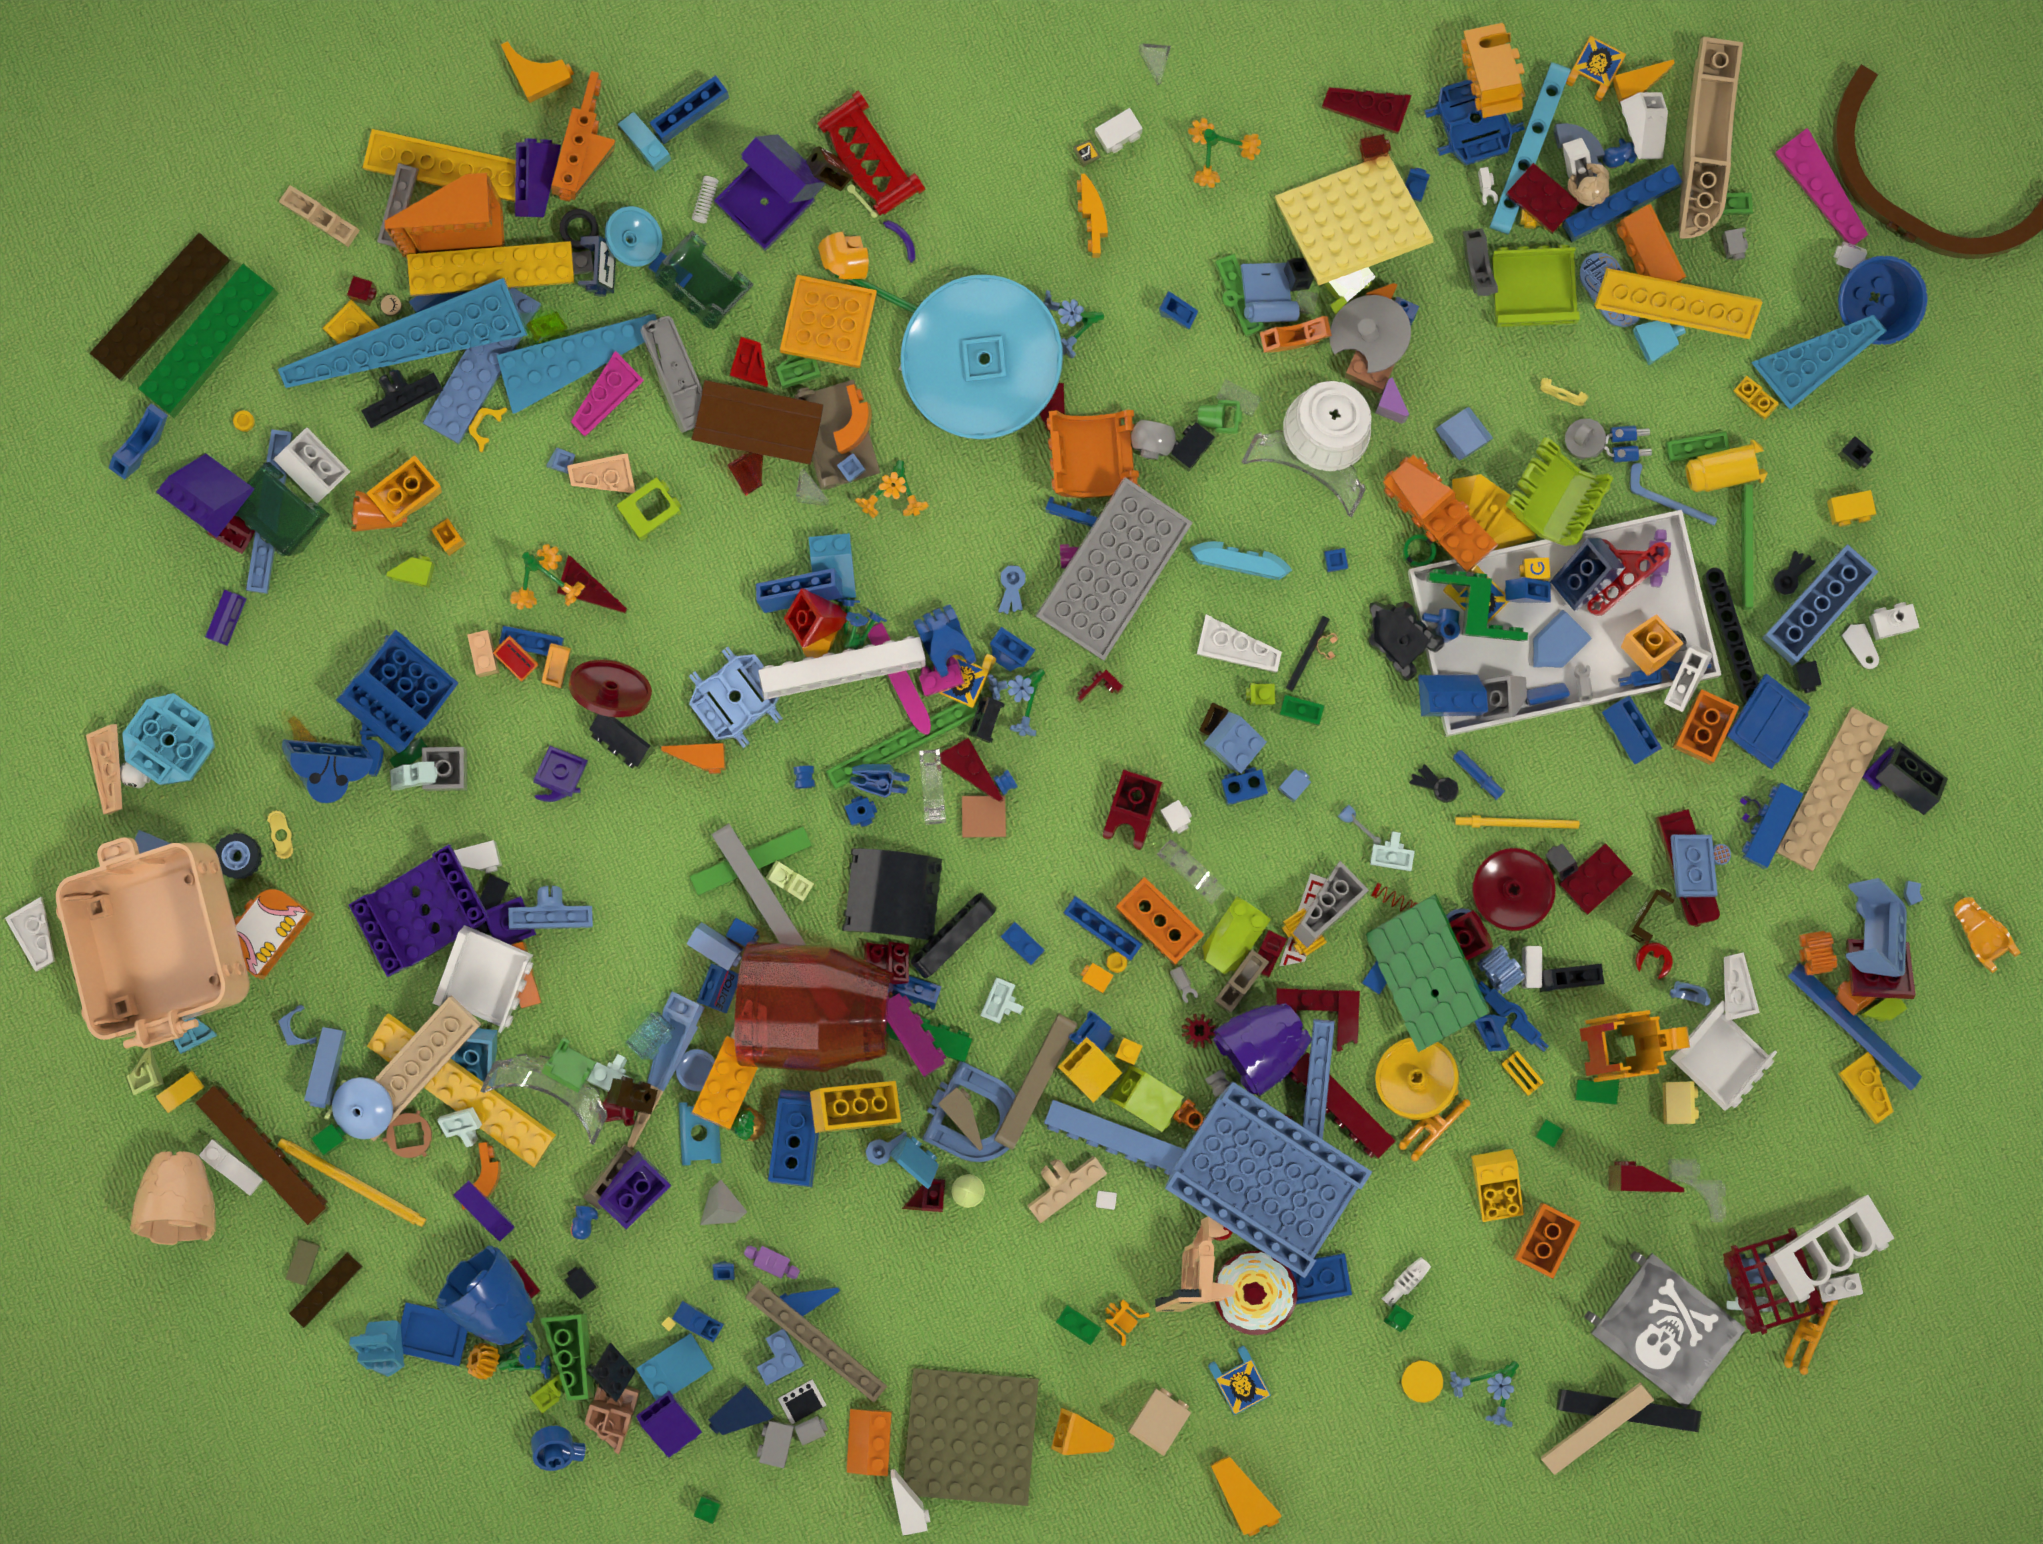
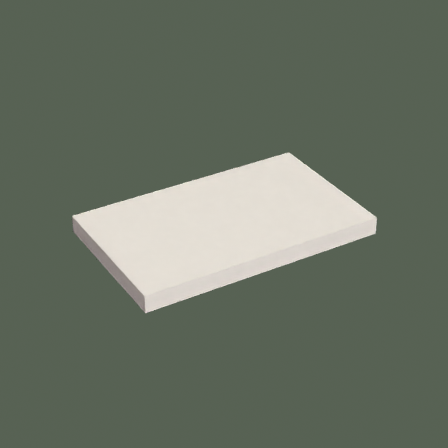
M1682 510L1586 530L1582 534L1581 541L1575 545L1563 546L1545 539L1491 551L1477 565L1505 593V580L1523 578L1519 576V565H1522L1524 559L1549 557L1550 579L1548 582H1550L1587 538L1608 540L1617 550L1647 551L1650 540L1656 541L1654 540L1656 530L1663 529L1667 532V540L1664 542H1671L1669 569L1667 576H1661L1663 577L1661 586L1659 588L1651 587L1650 576L1652 575H1649L1602 616H1595L1589 612L1587 608L1588 602L1577 611H1574L1552 583L1550 603H1516L1509 601L1487 624V628L1489 625L1503 626V630H1509V627L1524 628L1523 632H1528V641L1524 642L1462 635L1464 611L1444 593L1443 589L1448 584L1426 582L1427 574L1434 569L1446 570V574H1453L1454 571L1465 572L1454 559L1409 569L1408 576L1418 620H1421L1426 627L1430 626L1435 629L1438 623L1423 621V613L1439 615L1440 609H1454L1460 612L1459 636L1445 643L1444 647L1436 653L1428 648L1425 649L1431 675H1478L1480 680L1509 675L1526 677L1527 690L1564 683L1570 692L1568 698L1528 706L1525 700L1515 717L1482 722L1480 721V716H1441L1445 736L1449 737L1618 700L1629 695L1631 697L1671 688L1674 681L1670 680L1666 670L1661 671L1662 682L1659 684L1633 687L1630 684L1620 687L1619 683L1621 682H1618V678L1628 677L1632 672L1642 670L1621 648L1626 634L1656 614L1672 631L1682 633L1687 641V650L1675 653L1668 661L1683 662L1689 647L1696 645L1713 653L1709 663L1711 668L1706 669L1700 681L1721 676ZM1647 560L1640 563V570L1646 571ZM1468 572L1466 576H1473V574ZM1627 574L1624 577V583L1627 585L1633 583V574ZM1452 585L1458 593L1466 587ZM1616 587L1608 591L1609 598H1615L1618 595ZM1604 595L1601 597L1607 604L1610 602L1604 597ZM1595 602L1594 609L1599 611L1601 609L1600 604ZM1562 610L1567 612L1592 638L1563 668L1533 667V638ZM1444 627V632L1450 636L1449 628ZM1586 665H1589L1591 670L1589 678L1591 680L1593 699L1580 702L1577 678L1574 675L1575 667L1578 666L1579 671L1585 673Z

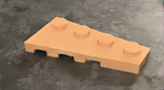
M111 724L86 735L103 815L122 809L117 724Z

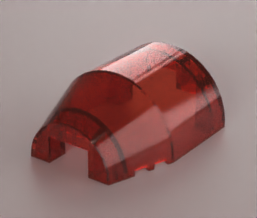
M749 941L744 949L741 960L735 1003V1052L739 1066L825 1072L829 1069L845 1067L852 1063L887 1056L889 1035L886 1032L889 994H893L894 973L834 947Z

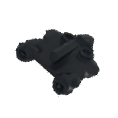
M1376 601L1370 603L1373 630L1369 634V644L1372 648L1380 650L1390 662H1393V668L1396 672L1400 673L1403 680L1410 681L1417 674L1415 665L1412 662L1426 648L1434 653L1438 652L1445 645L1444 638L1437 635L1432 627H1426L1421 620L1418 621L1413 606L1406 601L1397 603L1396 607L1393 604L1384 605Z

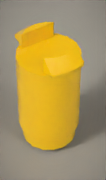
M1752 439L1748 445L1698 456L1697 459L1688 461L1685 471L1690 489L1695 492H1709L1755 480L1763 483L1768 472L1763 468L1758 469L1755 453L1764 451L1763 447Z

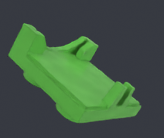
M563 1037L551 1058L545 1063L542 1073L578 1093L590 1076L596 1062L569 1048L570 1041Z

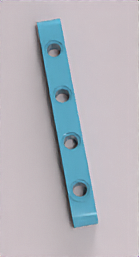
M1551 62L1489 228L1507 235L1510 233L1519 206L1506 193L1525 172L1519 169L1518 164L1524 163L1528 168L1532 163L1536 164L1570 73V68ZM1553 89L1556 95L1549 96L1546 90ZM1539 126L1542 132L1539 134L1535 133L1532 127ZM1504 201H1512L1514 203V207L1507 208L1504 205Z

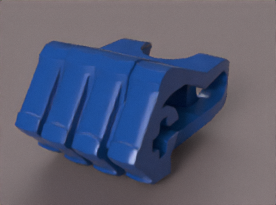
M950 604L943 607L944 611H941L940 608L933 610L934 616L931 613H926L923 615V621L921 618L913 621L918 635L941 678L949 675L946 662L952 655L962 656L969 665L976 662L974 651L965 637L958 617Z

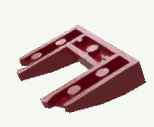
M1276 988L1275 1005L1286 1003L1296 1014L1297 1010L1337 1012V1052L1342 1051V1045L1351 1041H1354L1355 1044L1358 1043L1360 991Z

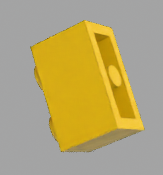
M1871 490L1838 496L1827 501L1832 525L1839 524V527L1851 525V521L1859 520V523L1871 521V517L1876 515Z

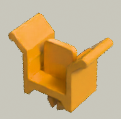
M1123 1299L1120 1302V1310L1114 1303L1109 1304L1116 1313L1106 1307V1313L1113 1316V1318L1106 1319L1105 1322L1121 1334V1345L1125 1346L1126 1335L1114 1326V1323L1125 1332L1130 1333L1138 1321L1125 1311L1126 1309L1138 1318L1149 1317L1150 1314L1148 1312L1137 1314L1129 1307L1130 1304Z

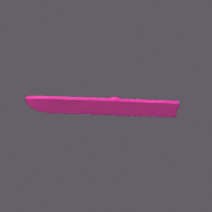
M883 623L872 627L868 634L872 645L875 646L882 645L884 642L891 640ZM907 671L887 674L915 728L922 734L928 735L931 729L930 718Z

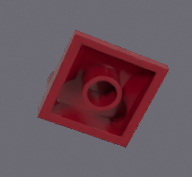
M1474 910L1449 922L1466 961L1493 947L1486 927Z

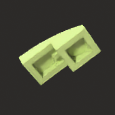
M778 861L774 863L766 876V879L804 901L814 883Z

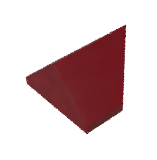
M933 1179L928 1189L922 1184L902 1209L943 1212L945 1180Z

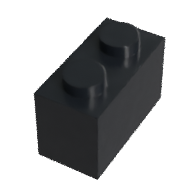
M1197 422L1193 426L1190 424L1182 433L1184 435L1183 439L1180 442L1178 440L1175 441L1174 448L1170 453V458L1188 472L1215 440V436Z

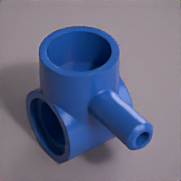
M1440 609L1439 615L1423 613V621L1438 623L1435 627L1436 634L1442 636L1445 643L1452 641L1460 634V612L1458 610ZM1444 627L1449 628L1450 636L1444 632Z

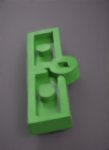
M1235 254L1215 261L1226 288L1222 302L1224 306L1234 308L1245 337L1263 331L1265 328L1262 322L1250 323L1245 318L1242 273Z

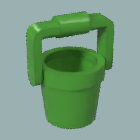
M1218 400V404L1200 405L1198 409V424L1202 427L1215 428L1216 433H1238L1243 413L1240 402ZM1225 406H1236L1234 411V428H1224Z

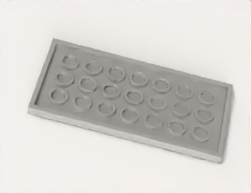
M1124 477L1035 616L1104 661L1193 522Z

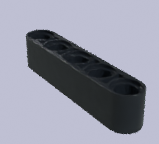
M984 893L976 894L912 957L910 964L923 978L930 977L995 913L996 906Z

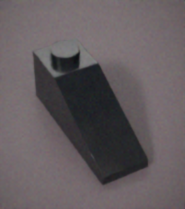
M1602 964L1542 971V987L1539 990L1540 992L1605 984Z

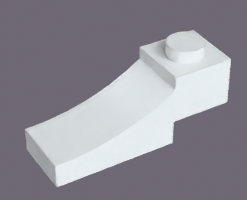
M212 1139L199 1155L210 1166L226 1176L249 1196L264 1181L259 1174L216 1140Z

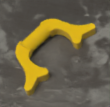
M506 407L500 410L482 408L477 411L469 425V433L478 442L481 453L484 451L485 444L489 443V439L477 434L478 426L486 415H492L498 422H501L502 415L507 412Z

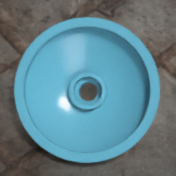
M628 206L620 208L609 217L605 227V239L609 250L615 258L633 267L645 266L657 258L662 248V233L657 221L651 214L641 208Z

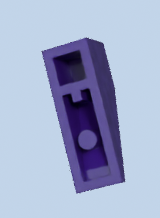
M469 1180L453 1194L499 1242L515 1228L507 1215Z

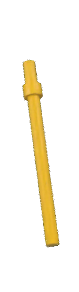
M1480 815L1455 817V825H1470L1472 828L1503 826L1579 829L1580 825L1579 821L1481 818Z

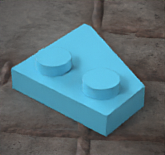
M194 1017V1018H190V1019H187V1020H184V1021L186 1022V1021H190V1020L197 1019V1018ZM197 1019L199 1026L187 1030L183 1037L175 1039L174 1042L180 1054L218 1036L217 1033Z

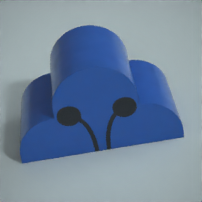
M284 739L282 742V750L289 764L299 775L310 796L321 803H332L339 800L345 794L349 781H357L363 778L372 767L373 759L364 746Z

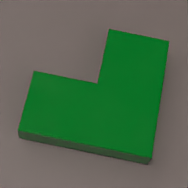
M1577 1079L1575 1100L1617 1105L1620 1079L1601 1082Z

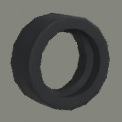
M574 209L562 217L559 231L564 242L571 241L572 248L584 250L586 247L580 245V241H576L569 236L567 232L569 223L575 218L586 219L591 225L589 236H599V226L595 217L589 211Z

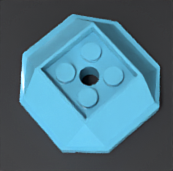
M174 693L146 699L122 733L125 761L159 785L191 781L215 748L209 717ZM173 735V744L167 746L165 743L166 738Z

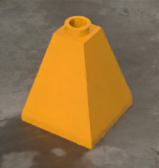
M1061 1408L1051 1449L1063 1455L1109 1452V1449H1112L1114 1446L1115 1438L1112 1434L1078 1414Z

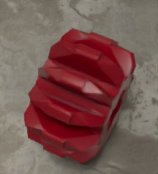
M1196 1013L1193 1014L1194 1022L1187 1017L1186 1022L1190 1026L1182 1025V1029L1188 1030V1032L1182 1033V1037L1189 1035L1190 1038L1186 1041V1044L1194 1040L1193 1048L1197 1047L1198 1042H1200L1201 1048H1205L1203 1040L1211 1044L1212 1040L1208 1038V1035L1215 1037V1033L1210 1032V1030L1215 1029L1216 1025L1208 1026L1212 1018H1208L1206 1022L1203 1021L1205 1018L1203 1013L1200 1016V1020H1198ZM1198 1025V1028L1200 1025L1204 1028L1202 1031L1204 1033L1203 1036L1200 1037V1034L1198 1036L1194 1034L1196 1031L1194 1027Z

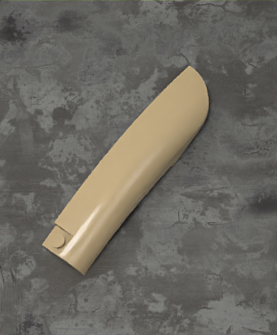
M1710 37L1700 38L1698 57L1695 60L1684 147L1683 182L1681 183L1679 238L1681 239L1694 238L1709 231L1719 221L1725 208L1731 168L1735 101L1744 42Z

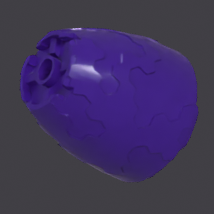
M1285 1003L1259 1007L1230 1019V1021L1214 1030L1215 1037L1213 1041L1219 1052L1223 1056H1228L1241 1075L1243 1087L1249 1093L1260 1097L1278 1082H1281L1291 1072L1300 1057L1306 1052L1312 1039L1306 1029L1302 1030L1303 1023L1300 1018Z

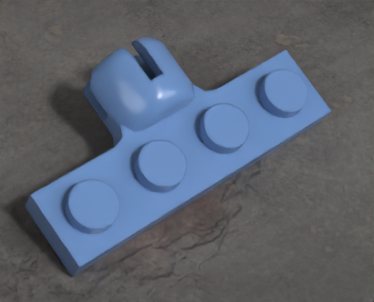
M548 886L540 887L537 891V906L508 908L509 930L593 927L592 906H564L562 903V889L558 886H552L551 897L548 894Z

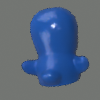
M1620 138V147H1610L1604 151L1603 163L1608 168L1621 166L1625 161L1634 163L1637 158L1634 151V143L1626 142L1623 138Z
M575 1206L576 1217L572 1220L571 1234L575 1239L584 1240L590 1236L591 1220L598 1219V1212L593 1207Z

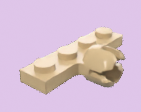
M1095 1156L1091 1157L1074 1171H1069L1063 1162L1058 1159L1050 1162L1056 1170L1054 1173H1052L1047 1165L1042 1169L1041 1175L1049 1185V1189L1027 1205L1040 1224L1107 1174Z

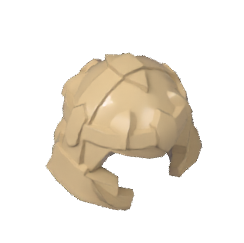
M1590 163L1587 164V170H1592L1593 173L1597 174V177L1583 178L1579 187H1577L1575 182L1576 176L1571 175L1567 190L1581 204L1594 207L1597 204L1603 203L1606 197L1609 196V172L1603 165Z

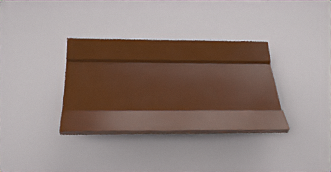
M704 380L701 402L691 440L811 465L824 405Z

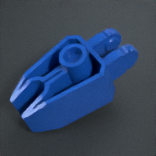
M862 764L852 767L853 774L864 776V778L851 777L850 783L860 790L884 798L888 797L891 792L907 793V787L892 783L893 780L908 782L910 775L894 772L891 764Z

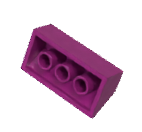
M899 993L881 1003L878 1007L922 1075L927 1077L945 1065L943 1060L946 1059V1056L941 1048L936 1050L932 1044L935 1039L929 1030L924 1032L921 1024L924 1022L918 1013L913 1015L909 1009L912 1004L907 996L902 997Z

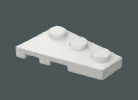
M43 897L34 900L5 917L36 972L55 962Z
M1744 952L1724 957L1726 1021L1760 1013Z

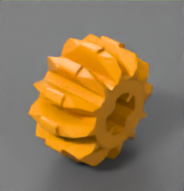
M487 1343L475 1345L473 1351H470L469 1358H467L468 1364L466 1367L468 1368V1373L478 1379L486 1380L488 1377H492L493 1372L497 1371L496 1367L499 1364L498 1359L500 1355L498 1354V1349Z

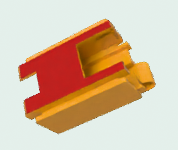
M1650 1010L1585 1020V1023L1590 1024V1027L1580 1028L1579 1030L1581 1042L1587 1041L1590 1062L1584 1063L1586 1076L1598 1075V1078H1594V1082L1660 1073L1657 1066L1667 1065L1663 1052L1690 1048L1687 1026L1660 1030L1659 1016L1650 1017ZM1621 1026L1622 1037L1633 1035L1636 1056L1625 1057L1627 1067H1623V1063L1609 1065L1605 1031L1616 1030L1617 1027Z

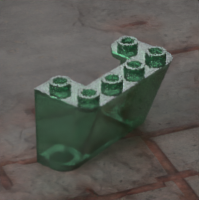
M692 230L661 262L655 273V281L659 287L666 289L674 300L682 303L690 314L697 316L705 327L716 329L747 295L754 284L740 271L732 278L703 253L708 243ZM691 273L693 276L683 288L679 284Z
M266 462L247 482L254 488V491L236 512L235 516L244 520L248 528L259 533L263 541L275 547V551L279 555L284 557L292 556L306 549L330 514L316 502L306 504L278 480L283 478L284 474L270 462Z

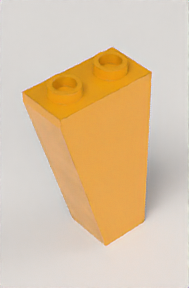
M1230 1456L1210 1464L1243 1535L1248 1534L1250 1537L1259 1533V1528L1264 1525L1271 1527L1279 1523L1278 1519L1282 1517L1279 1511Z

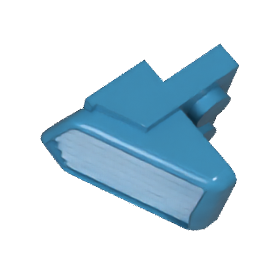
M398 1321L369 1322L366 1326L365 1334L350 1337L349 1345L359 1353L357 1361L366 1369H373L375 1372L389 1377L404 1367L401 1325Z

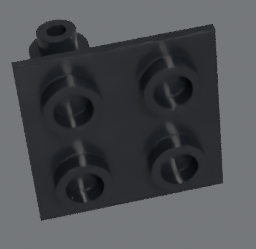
M612 1343L608 1344L596 1365L590 1364L586 1368L588 1376L595 1379L598 1387L603 1389L606 1396L611 1397L615 1402L618 1401L636 1372Z

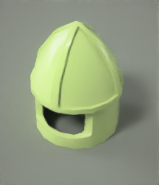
M966 1174L955 1180L951 1192L953 1199L958 1205L970 1208L982 1201L985 1189L984 1184L977 1176Z

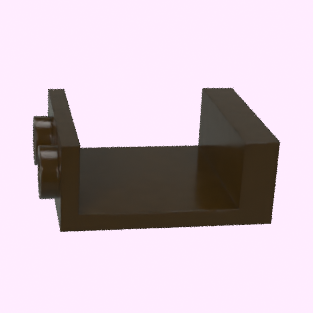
M1662 888L1661 890L1656 889L1650 892L1625 934L1642 945L1649 943L1653 935L1639 926L1655 900L1665 906L1673 904L1675 900L1671 898L1672 894Z

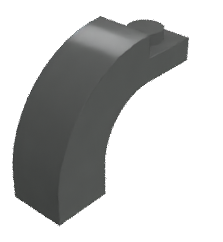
M1483 228L1463 231L1465 259L1474 294L1489 296L1493 293H1498V286L1490 267L1487 237Z

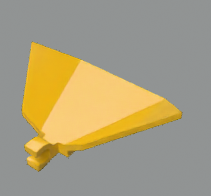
M1481 474L1452 479V490L1456 494L1455 498L1459 502L1462 500L1470 508L1468 511L1470 516L1498 544L1494 550L1508 548L1536 539L1535 533L1506 506L1511 496L1506 491Z

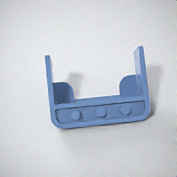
M1880 878L1849 884V889L1858 897L1856 910L1865 919L1864 950L1847 953L1846 958L1860 972L1891 977L1903 976L1905 973L1907 912L1904 903Z

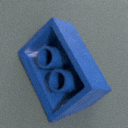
M1478 675L1418 676L1421 717L1480 716L1488 712L1487 691Z

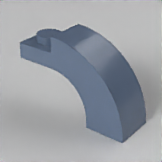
M1562 123L1555 125L1553 131L1558 149L1563 148L1562 144L1582 138L1590 152L1591 163L1602 165L1598 160H1602V157L1605 155L1604 150L1591 132L1574 124Z

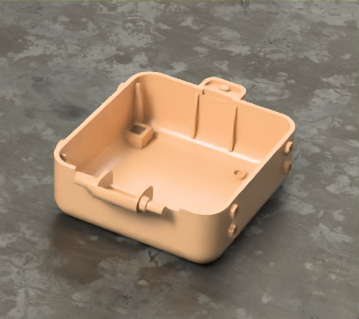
M123 837L104 843L99 847L97 855L100 867L67 877L59 884L56 891V913L62 923L82 1004L81 1014L84 1021H86L89 1031L96 1038L105 1040L134 1036V1038L123 1041L125 1049L134 1046L149 1048L181 1038L187 1030L199 1026L197 1019L186 1022L184 1020L238 1004L247 996L250 981L220 861L216 851L211 846L200 842L171 843L139 854L136 841L130 837Z

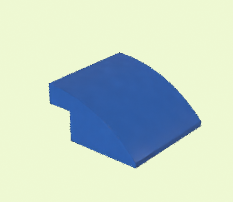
M394 630L349 682L336 701L400 753L409 745L415 735L428 725L458 685V682L402 634Z

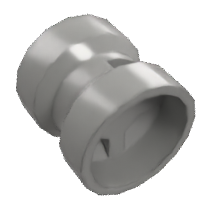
M1223 1069L1205 1079L1207 1084L1213 1088L1212 1092L1215 1097L1222 1094L1231 1084L1230 1081L1226 1080V1074Z

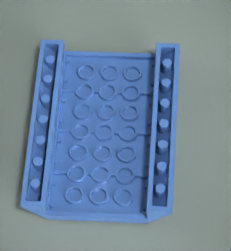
M1232 1082L1217 1098L1175 1164L1165 1189L1306 1278L1316 1262L1313 1258L1358 1188L1362 1189L1372 1171Z

